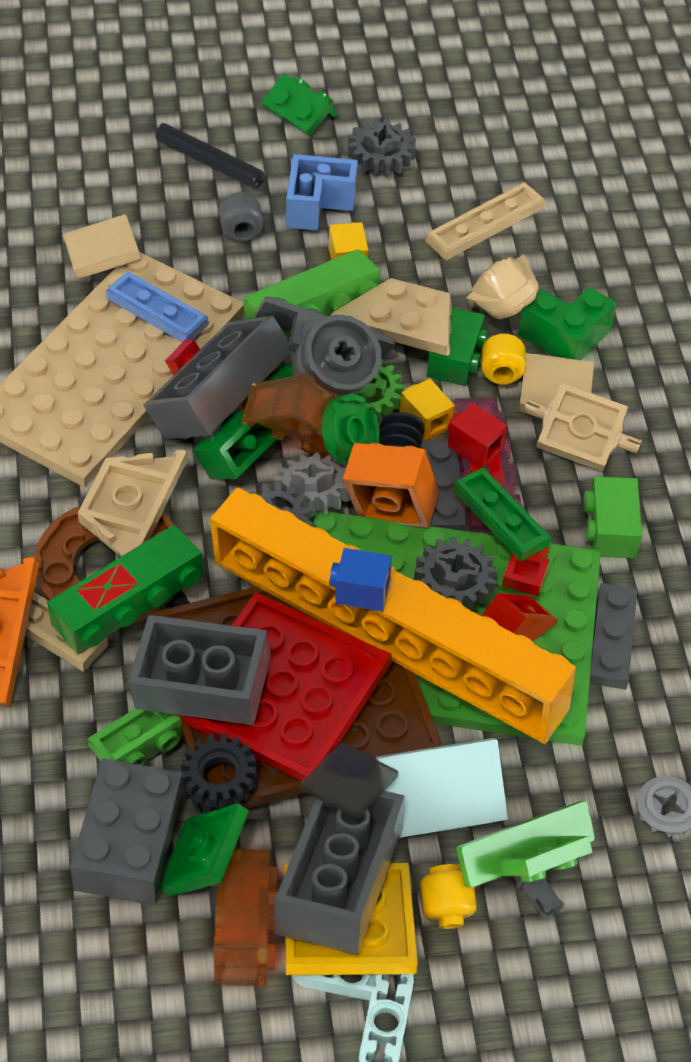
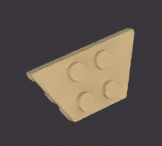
M390 278L331 314V316L336 314L352 316L364 322L371 330L380 331L384 335L394 338L397 343L445 356L450 354L449 333H451L450 315L452 313L450 293Z
M182 449L175 450V456L154 459L153 453L138 454L134 457L119 456L105 458L78 511L79 523L120 557L148 541L188 461L187 451Z

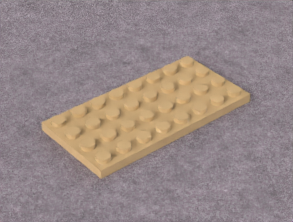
M139 252L140 260L116 267L0 384V443L85 488L98 474L105 458L113 457L150 417L143 405L173 376L165 360L182 342L106 298V290L127 271L208 316V326L194 338L200 349L228 322L239 320L244 314L243 302Z

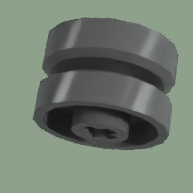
M336 314L321 319L303 338L293 356L292 372L298 387L309 398L320 404L327 405L334 397L351 393L358 395L362 392L366 385L374 379L381 365V347L374 332L364 322L352 316Z

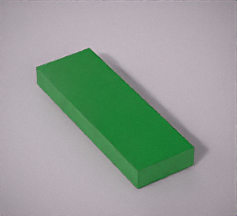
M483 467L453 483V492L520 562L550 546L551 536Z

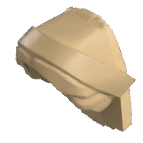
M523 254L517 259L509 257L496 261L488 267L477 280L466 299H468L471 310L479 306L490 316L496 319H503L517 314L525 306L532 303L537 296L539 287Z

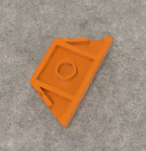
M35 557L25 558L22 564L6 570L0 568V703L11 707L40 564Z

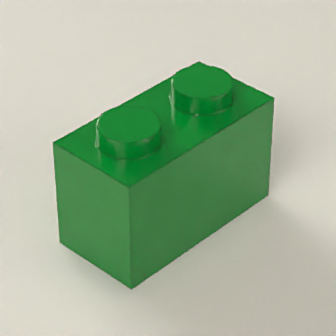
M452 307L450 315L451 333H449L450 354L445 356L429 352L426 377L467 386L470 373L477 374L481 354L477 353V351L482 349L488 337L489 330L483 329L484 314Z

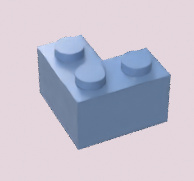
M293 154L286 197L285 227L318 230L321 208L353 211L358 160Z

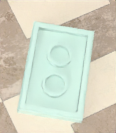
M496 738L376 756L380 790L405 795L403 826L399 838L508 820L498 740Z

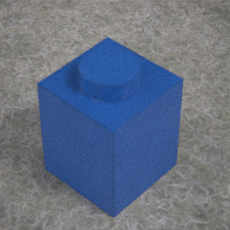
M343 548L340 563L333 562L329 579V586L335 587L336 604L384 611L391 582L392 555Z

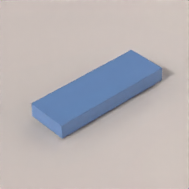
M129 271L106 290V298L181 342L194 339L208 326V316Z

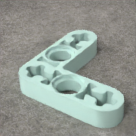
M413 974L364 975L356 983H348L340 975H332V978L326 977L327 975H291L298 985L305 988L369 1000L370 1003L358 1062L374 1061L377 1043L386 1045L384 1062H399L414 983ZM391 975L398 976L400 983L397 986L395 1001L386 1000L389 987L388 981ZM382 1013L392 1014L398 1021V1027L393 1031L383 1032L375 1026V1017Z

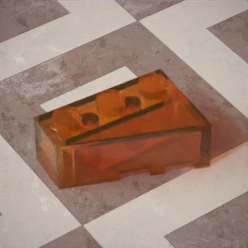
M304 373L255 383L251 385L241 423L250 427L254 426V423L264 425L272 429V437L282 440L284 435L302 443L300 450L311 455L319 453L320 457L324 459L329 455V452L324 445L321 431L322 416L326 405L338 395L326 390L315 382L312 376Z
M234 849L222 882L217 884L214 985L266 986V970H275L276 944H267L268 931H274L275 905H268L269 892H277L278 867L269 866L270 850Z

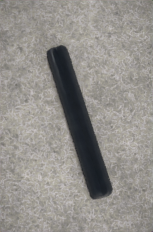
M161 123L155 130L156 140L251 187L258 188L264 181V172L261 169L175 127Z

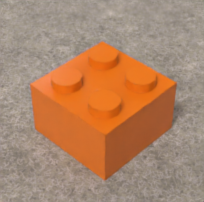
M354 443L343 476V482L357 516L378 518L413 527L429 528L439 496V489L425 449L414 446H385L379 443Z

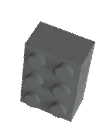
M148 615L128 681L135 709L254 725L271 659L267 630Z
M101 759L70 865L73 891L156 905L159 884L164 874L183 800L181 772Z

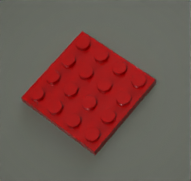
M255 592L232 624V626L267 630L271 659L254 725L184 715L177 716L182 719L183 724L206 735L214 734V739L220 741L221 734H228L230 743L234 737L241 739L242 747L247 744L251 748V755L254 754L255 759L312 786L392 663V654Z

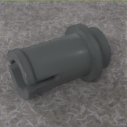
M514 877L517 881L516 888L518 891L525 892L542 920L554 916L559 912V909L564 907V903L558 898L545 878L532 882H522L521 877Z

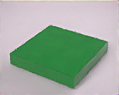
M237 803L187 818L158 889L170 897L220 884L249 811Z

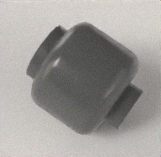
M238 192L227 196L221 202L219 208L222 230L227 237L235 241H247L256 237L261 232L263 216L260 203L256 197L249 193Z

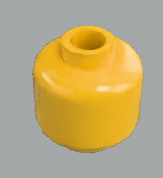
M497 334L485 341L482 346L481 368L485 378L500 385L511 384L522 378L526 370V348L518 337L510 334Z
M459 864L429 868V874L421 879L420 892L424 917L438 922L440 929L463 927L464 919L475 914L477 910L475 887L465 886Z

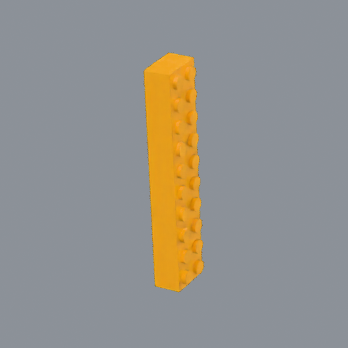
M237 487L210 518L216 565L320 622L391 653L393 662L543 744L548 742L570 710L576 666L570 664L565 657L559 654H551L536 646L529 638L523 635H516L502 628L493 619L480 616L468 610L456 599L446 598L436 593L422 581L412 580L397 572L392 566L391 582L384 611L336 604L335 587L329 586L333 562L340 563L343 548L360 549L336 540L319 527L314 528L302 522L287 510H280L270 505L257 494H250Z

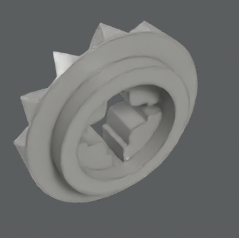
M662 776L649 780L641 787L636 807L640 813V821H645L649 824L652 833L657 830L665 832L669 838L675 833L685 835L691 829V786L688 783L675 777ZM676 798L674 811H670L668 815H662V806Z

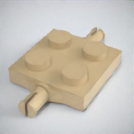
M561 383L556 397L548 406L528 398L523 413L543 419L542 432L537 441L536 448L601 472L604 471L608 458L616 450V447L637 454L642 442L641 439L639 440L622 433L623 420L628 406L565 383Z

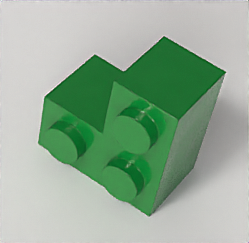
M588 287L569 305L541 289L537 293L535 300L522 309L518 336L553 357L582 360L611 331L617 302Z

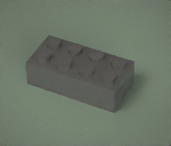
M273 315L228 322L143 406L165 439L182 438L184 440L195 436L210 437L222 428L221 423L229 415L236 413L243 407V401L250 394L263 387V380L270 373L279 370L285 364L284 359L293 350L288 349L289 341Z
M324 777L275 898L274 934L359 954L402 832L405 795Z

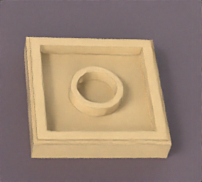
M126 214L63 234L77 279L141 259Z
M526 353V370L522 379L518 412L524 411L528 398L548 406L556 397L561 383L591 393L594 362Z

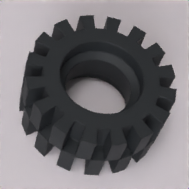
M214 734L208 735L207 744L205 745L200 739L194 742L195 751L188 748L185 752L186 760L182 759L181 763L185 794L188 800L192 798V805L199 809L203 804L204 813L211 812L213 807L221 809L237 804L239 801L246 806L250 802L249 793L254 795L257 783L256 760L254 754L251 755V748L247 744L242 747L241 739L234 737L230 743L228 734H221L220 741L214 740ZM219 764L231 766L236 772L231 781L218 785L208 783L203 777L208 768Z

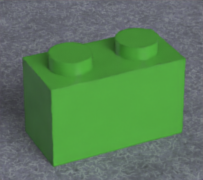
M594 476L591 491H585L584 512L590 513V519L586 521V541L592 542V549L601 550L600 557L637 558L642 540L638 478Z

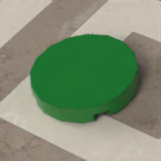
M353 393L334 397L326 405L322 416L321 431L324 445L330 456L339 465L346 467L354 443H379L380 428L374 410L368 409L364 403L367 401L362 396Z

